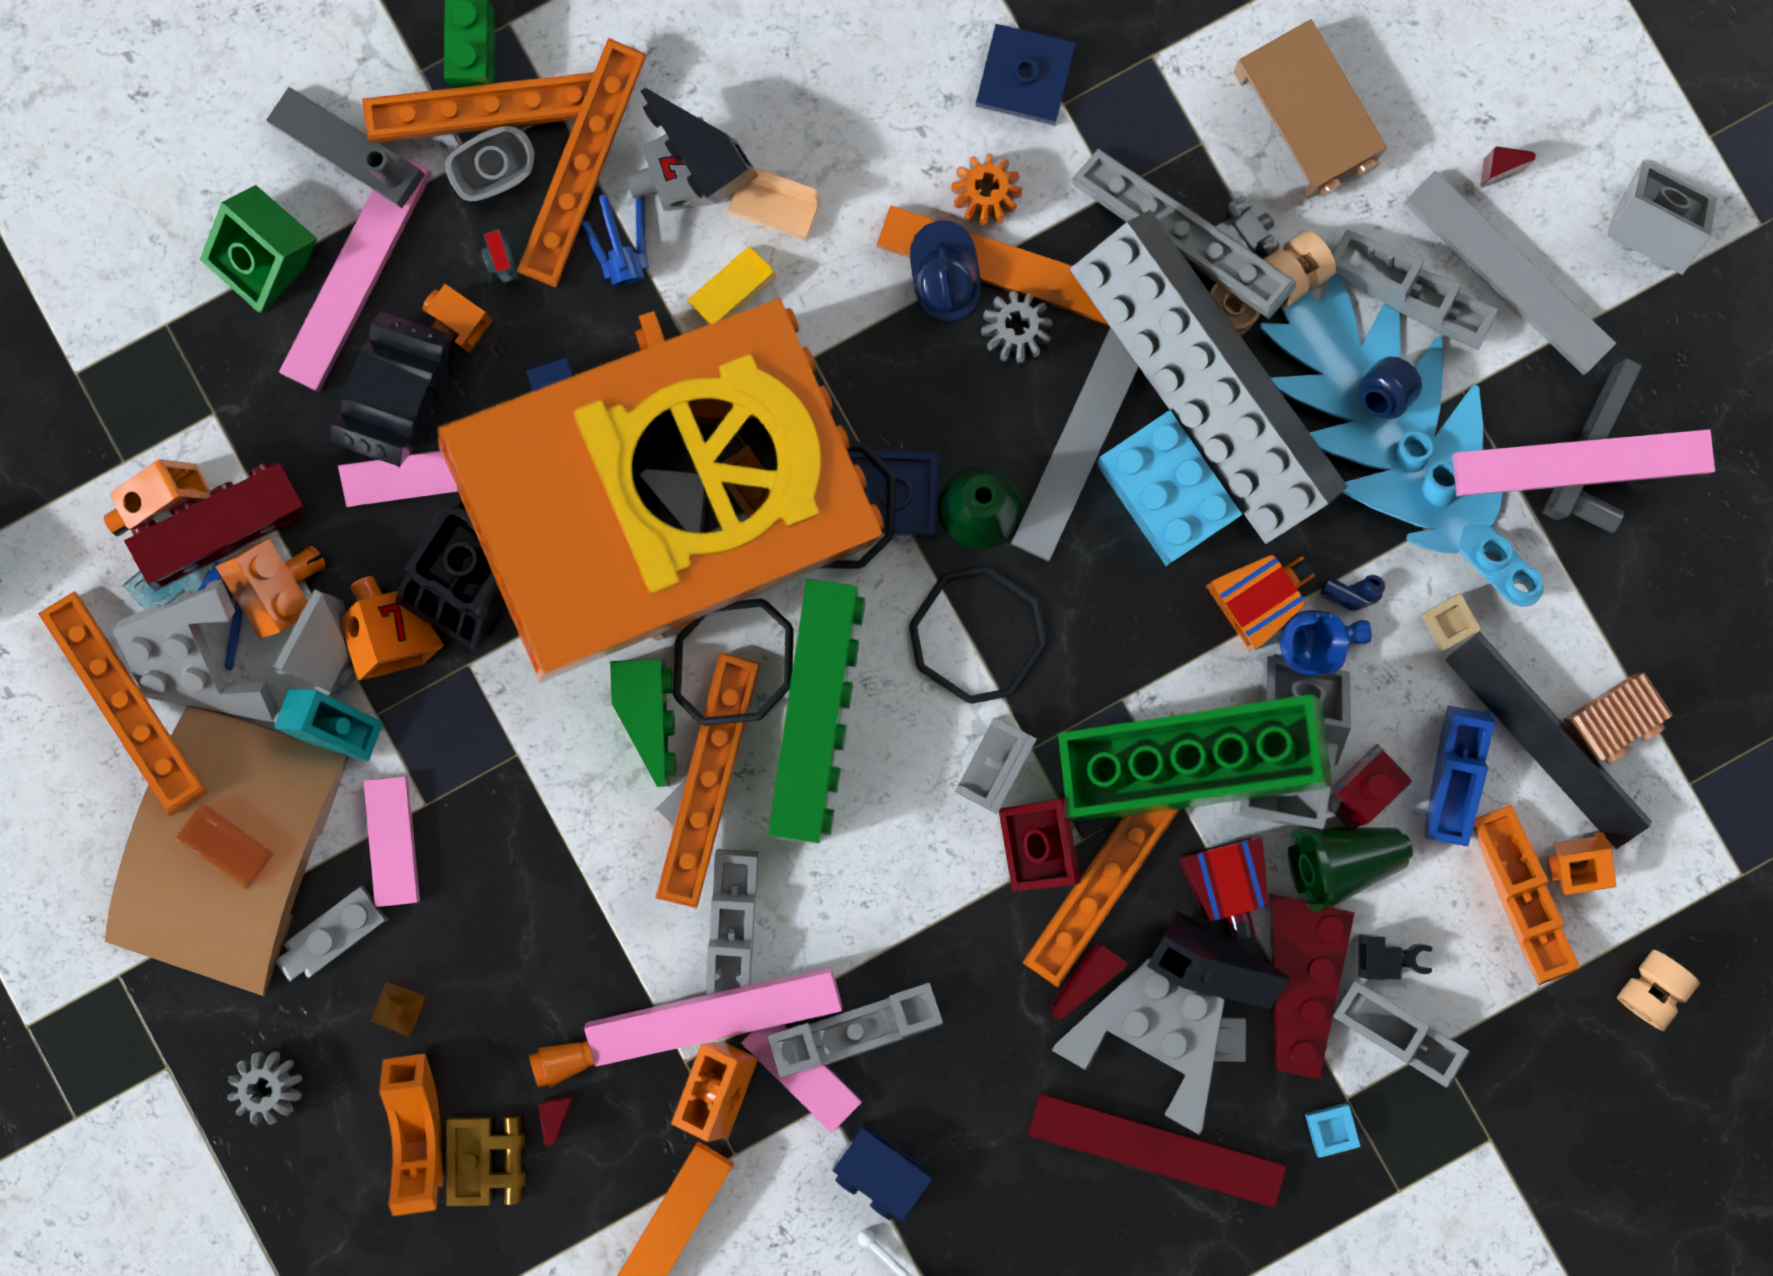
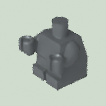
M1241 195L1229 203L1225 213L1227 220L1217 225L1216 228L1263 259L1279 248L1278 241L1275 243L1272 241L1275 237L1267 233L1269 229L1274 227V221L1268 213L1256 217L1252 210H1250L1251 203H1245L1244 201L1247 198Z

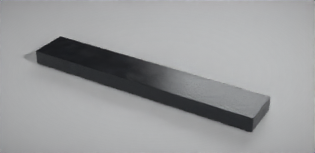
M1480 631L1448 655L1445 661L1594 826L1604 833L1606 839L1616 850L1650 827L1652 822L1650 818Z

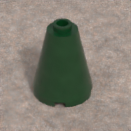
M983 466L964 469L955 474L946 483L940 495L939 517L942 526L953 540L966 548L985 550L999 546L1014 533L1020 522L1022 502L1018 489L1009 477L996 469ZM982 496L990 502L981 504L975 497Z
M1301 827L1291 832L1290 837H1296L1295 846L1288 847L1289 867L1298 894L1307 893L1312 902L1305 905L1314 912L1327 910L1408 867L1409 859L1413 856V847L1409 837L1406 834H1402L1396 827H1324V829Z

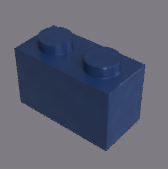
M865 1123L860 1125L834 1162L832 1171L838 1175L835 1181L842 1188L853 1195H856L859 1190L872 1200L870 1207L882 1217L891 1220L895 1216L902 1222L932 1180V1172Z

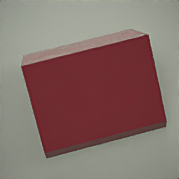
M1066 798L1000 808L999 817L1012 892L1081 883L1070 818H1068Z

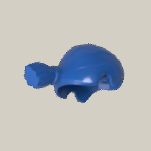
M1318 610L1301 611L1295 614L1282 630L1280 639L1282 657L1292 670L1306 676L1336 673L1345 662L1348 645L1371 642L1372 631L1370 622L1359 620L1349 626H1345L1339 616L1333 613Z

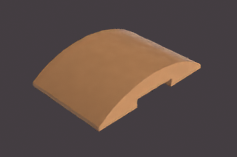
M187 706L171 737L208 793L170 816L148 784L133 822L116 877L109 907L105 942L265 996L276 967L275 961L279 958L293 915L290 914L316 838L323 833L349 756L308 744L295 737L222 712Z

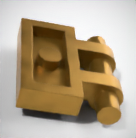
M521 1116L504 1117V1133L492 1134V1117H449L447 1119V1206H490L492 1204V1188H504L505 1204L521 1203V1187L526 1186V1172L521 1171V1148L525 1147V1133L521 1132ZM492 1149H504V1172H492Z

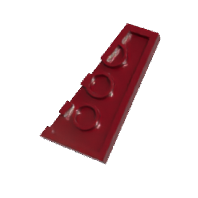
M1269 893L1273 966L1290 976L1289 981L1274 1002L1275 1068L1280 1071L1320 1080L1355 912L1333 907L1324 911L1314 912L1305 905L1310 902Z

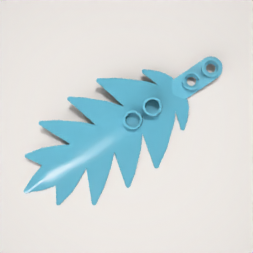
M1336 272L1331 277L1321 302L1310 293H1307L1288 308L1281 307L1288 324L1261 323L1260 330L1279 348L1300 363L1319 373L1318 375L1271 378L1279 391L1293 400L1323 413L1350 421L1310 432L1321 450L1367 467L1387 470L1345 482L1348 488L1342 493L1372 509L1413 525L1430 529L1409 533L1406 539L1409 543L1436 552L1458 553L1460 551L1507 601L1521 607L1535 604L1543 594L1544 587L1541 574L1535 568L1529 566L1513 550L1510 542L1492 528L1500 511L1503 492L1458 497L1456 495L1452 454L1483 450V418L1478 385H1473L1435 436L1440 413L1443 378L1442 338L1436 337L1415 365L1422 381L1419 397L1400 417L1384 419L1370 414L1365 409L1360 400L1358 388L1361 379L1380 359L1389 356L1401 358L1400 316L1397 310L1384 303L1360 347L1352 302L1340 274ZM1485 554L1495 555L1498 562L1488 559ZM1514 584H1523L1528 592L1519 590Z

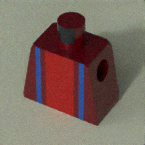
M1376 744L1333 785L1330 790L1328 808L1346 827H1359L1370 823L1411 784L1412 780ZM1345 803L1348 804L1355 812H1352V811L1345 805Z
M1253 836L1178 856L1179 863L1205 919L1215 921L1225 918L1231 941L1256 935L1250 911L1268 906L1262 838Z

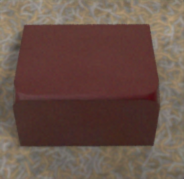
M1494 147L1484 158L1480 187L1488 186L1524 171L1535 160L1536 153L1519 149Z
M576 1094L549 1097L544 1099L538 1106L544 1145L546 1144V1147L553 1146L559 1139Z

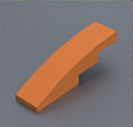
M1512 804L1475 818L1473 828L1502 905L1538 986L1578 971L1580 965L1562 930L1564 922L1546 887L1548 879Z
M698 1141L617 1276H668L732 1169L734 1162Z

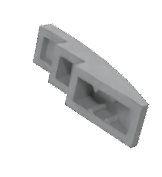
M1346 229L1333 253L1336 272L1354 285L1398 312L1476 350L1480 349L1497 317V308L1460 294V284L1422 269L1424 260Z
M716 849L713 896L711 900L710 940L707 955L706 995L748 986L751 983L759 851Z

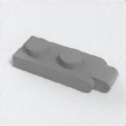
M361 886L285 942L283 945L288 951L279 957L275 963L289 982L303 973L309 979L389 919L380 907H375L374 899L367 889Z

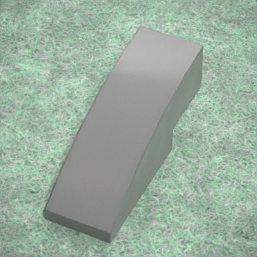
M1354 981L1333 1015L1338 1021L1446 1088L1450 1087L1470 1054L1469 1050Z

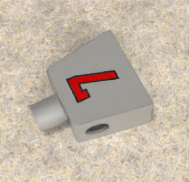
M667 134L649 142L643 147L649 167L626 175L633 199L657 192L664 211L717 204L706 197L700 199L687 181V177L691 173L684 161L678 163L665 145V141L669 139ZM729 196L722 200L720 203L730 201Z

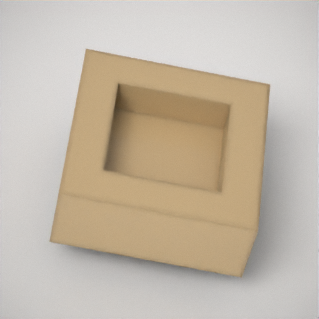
M1461 593L1420 614L1440 651L1448 649L1481 630Z

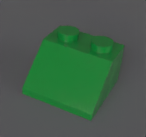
M254 185L221 203L200 261L261 314L272 305L306 267L317 238L262 189Z

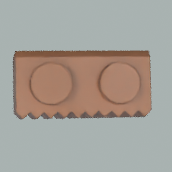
M1645 672L1632 674L1565 717L1564 722L1568 725L1569 730L1573 732V735L1597 761L1605 759L1609 764L1625 756L1630 751L1627 745L1638 737L1645 741L1665 729L1662 722L1670 718L1672 713Z

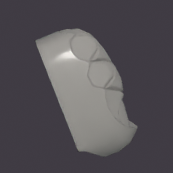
M501 126L473 137L450 153L445 160V172L459 197L467 201H478L506 191L530 175L535 152L530 139L524 131L514 126Z

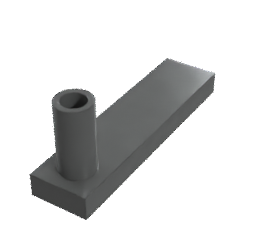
M291 87L287 88L266 119L271 126L401 209L425 176L419 168L383 145L369 143L367 135Z
M1628 358L1614 365L1578 441L1607 439L1642 365ZM1584 485L1554 488L1542 512L1543 514L1558 521L1568 517L1571 513L1610 533H1614L1620 525L1624 511L1583 491Z

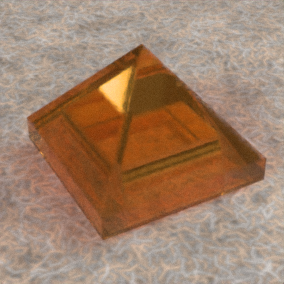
M385 982L370 1022L410 1037L426 996L393 983Z

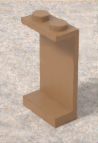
M1312 19L1239 59L1233 73L1241 86L1248 82L1251 83L1307 178L1309 184L1304 190L1307 199L1319 192L1322 197H1326L1344 185L1342 179L1354 172H1356L1358 177H1361L1381 164L1378 159L1387 149V145Z

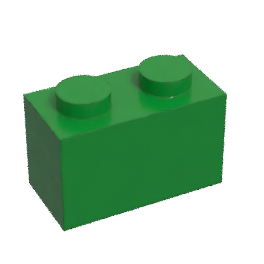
M445 0L444 79L450 88L495 83V11L489 0Z

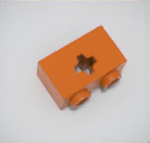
M724 1041L702 1043L671 1124L707 1142L728 1138L759 1058Z

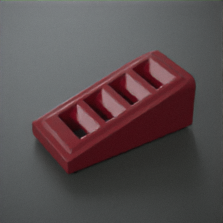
M1099 942L1095 943L1050 1006L1051 1014L1059 1020L1066 1017L1125 969L1128 963Z

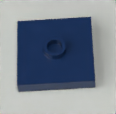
M995 24L975 106L1055 126L1076 43Z

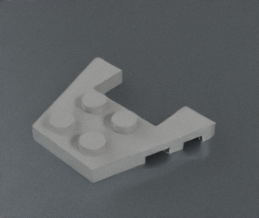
M222 580L212 581L207 584L205 589L194 593L191 590L181 594L176 601L161 606V604H158L122 619L115 626L113 633L139 688L146 698L263 721H273L278 708L267 682L225 683L198 624L230 621L235 609Z
M1148 958L1058 1041L1052 1051L1087 1071L1107 1033L1110 1032L1185 1074V1078L1169 1105L1165 1116L1200 1135L1204 1126L1206 1105L1209 1097L1225 1001L1220 997L1180 987L1148 968L1147 965L1150 961Z

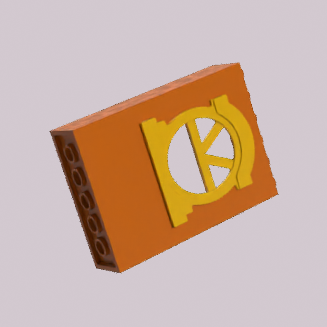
M781 298L439 428V448L540 683L867 549L883 535L880 529L884 527L882 515L874 503L869 504L863 490L867 487L865 476L858 464L853 465L847 453L850 444L846 432L841 425L836 426L830 413V410L833 409L830 395L824 386H818L813 371L816 370L813 356L808 347H801L796 332L799 331L797 319L790 307L785 309ZM695 399H718L732 403V410L708 441L704 443L688 402ZM669 408L673 413L723 531L703 534L684 532L672 528L655 518L645 508L636 493L631 471L634 448L647 425ZM750 415H754L764 424L773 439L778 466L776 471H768L713 462ZM722 482L768 488L770 495L754 515L744 522H739Z

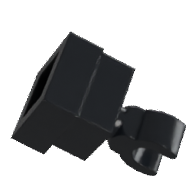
M1359 934L1358 977L1367 980H1401L1402 967H1408L1416 973L1430 974L1432 969L1418 966L1416 956L1421 951L1431 952L1433 948L1429 945L1418 943L1408 949H1402L1399 946L1386 945V937L1373 934Z

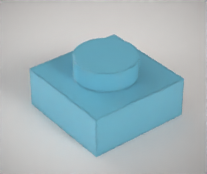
M1347 1103L1305 1113L1315 1153L1319 1158L1360 1147L1350 1106Z

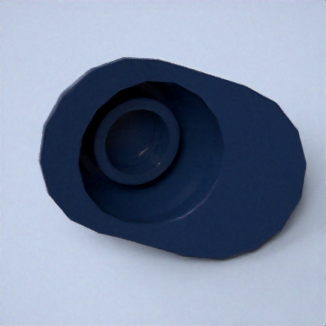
M937 220L925 225L915 235L910 246V264L915 294L920 307L929 316L940 321H956L966 317L975 309L981 296V279L976 248L968 232L962 226L952 221Z

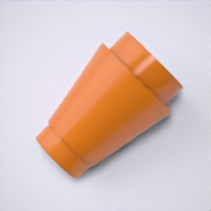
M588 1041L539 1047V1052L529 1055L538 1088L546 1085L552 1088L587 1069V1067L595 1065Z

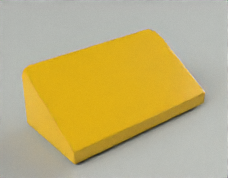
M748 246L687 301L709 325L735 315L777 278L776 273L768 263Z

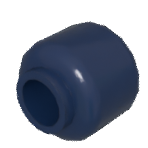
M1385 357L1380 359L1361 379L1358 388L1359 397L1363 406L1370 414L1384 419H1394L1400 417L1419 397L1422 381L1416 368L1408 361L1400 357Z

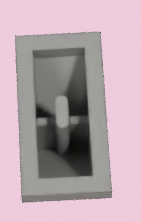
M645 469L639 474L687 532L704 534L707 492L699 474Z

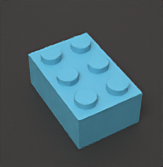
M1171 410L1100 456L1096 463L1165 566H1168L1242 515Z

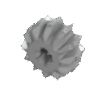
M1010 291L1008 305L1002 298L996 297L993 304L997 311L985 310L983 318L991 324L983 326L981 334L986 337L995 336L987 344V349L994 351L1002 346L1003 349L1000 356L1002 361H1006L1010 351L1016 352L1017 363H1023L1025 360V349L1031 356L1036 358L1040 355V349L1036 343L1048 345L1050 341V336L1042 330L1052 327V319L1039 318L1044 314L1047 306L1041 303L1034 308L1030 307L1033 301V294L1027 293L1024 303L1018 302L1016 291ZM1018 319L1020 326H1027V328H1023L1022 335H1015L1014 329L1006 328V326L1010 327L1011 320Z
M259 1051L252 1054L251 1062L245 1059L239 1061L237 1068L240 1074H234L228 1079V1082L238 1087V1090L228 1094L227 1099L229 1101L240 1099L242 1103L237 1108L236 1115L242 1116L251 1110L250 1122L252 1124L260 1123L263 1117L268 1124H274L279 1120V1113L284 1116L290 1115L294 1111L290 1101H297L302 1096L300 1091L292 1088V1085L302 1081V1076L296 1074L290 1077L288 1073L293 1068L294 1061L288 1060L279 1065L280 1053L276 1051L270 1053L267 1059ZM265 1079L269 1082L266 1087H272V1093L266 1096L261 1093L264 1091V1088L259 1090L258 1087L259 1082Z

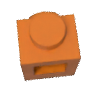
M446 284L443 285L440 291L434 290L427 297L422 307V310L435 320L431 327L452 334L451 341L457 335L458 337L455 342L468 354L493 321L484 310Z
M1603 832L1594 833L1595 837L1553 843L1555 855L1547 856L1548 872L1551 881L1558 880L1564 895L1617 887L1612 848ZM1581 861L1580 863H1577V864L1571 863V862Z

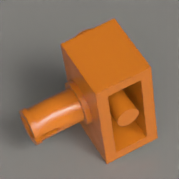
M268 538L245 548L215 567L256 634L262 639L280 633L298 621L308 603L298 583L323 570L325 562L322 557L315 562L312 561L307 564L309 560L320 554L313 546H308L304 551L284 562L272 541Z

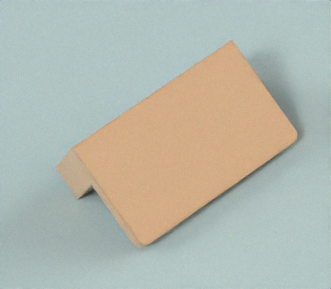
M754 167L759 176L734 192L728 208L729 214L807 241L821 204L819 190Z

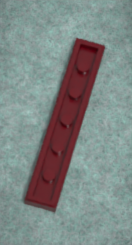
M1040 1092L1028 1131V1136L1273 1208L1276 1206L1286 1166L1279 1162Z

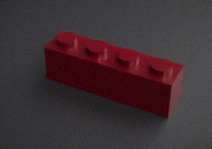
M280 462L273 466L271 463L259 465L248 473L249 478L235 485L232 482L221 484L210 491L211 497L197 504L193 501L181 504L171 511V517L159 523L149 521L136 527L132 531L133 536L125 539L124 542L147 585L157 592L308 515Z

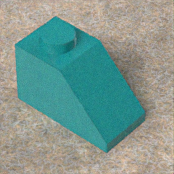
M289 689L274 728L308 744L363 761H369L383 722L320 691Z

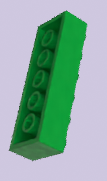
M806 579L768 836L820 843L822 842L823 835H831L835 809L827 808L829 792H838L841 767L833 766L835 751H844L847 726L840 724L842 708L850 709L853 691L852 682L846 681L848 666L856 667L859 651V640L852 639L854 625L862 626L866 603L865 597H858L859 591L857 586Z
M1312 694L1058 733L1068 818L1081 823L1333 787L1322 701Z

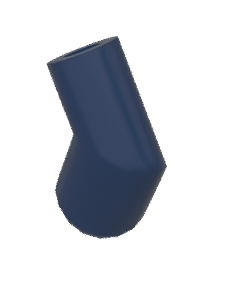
M1368 575L1365 579L1347 586L1329 576L1323 584L1319 595L1348 610L1358 611L1376 604L1383 597L1385 582L1377 575Z

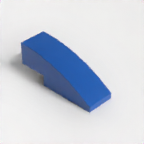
M1447 705L1431 785L1425 832L1426 839L1469 846L1488 771V766L1485 762L1495 726V721L1488 712Z

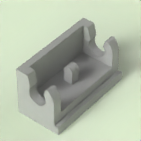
M994 718L955 792L997 814L1037 739L1000 719Z

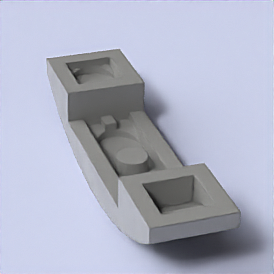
M929 982L890 995L887 999L812 1024L805 1023L769 1035L767 1038L779 1076L783 1078L895 1043L942 1025L943 1021Z

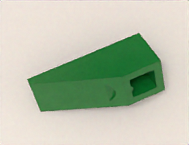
M662 659L610 661L611 704L656 786L670 787L669 778H676L677 773L675 752L668 753V736L675 735L674 710H667L666 694L673 693L672 668H665V661Z

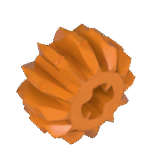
M991 153L986 154L985 164L981 165L978 158L972 156L969 158L970 169L959 166L956 175L961 181L952 182L951 191L959 194L954 200L955 208L961 209L968 206L964 215V219L967 221L972 220L976 213L980 214L981 226H987L989 215H993L998 224L1004 222L1003 210L1008 213H1015L1017 204L1012 199L1022 196V188L1014 185L1020 177L1018 171L1005 173L1008 169L1009 161L1003 159L998 166L993 165L994 157ZM983 183L992 184L990 197L981 195Z

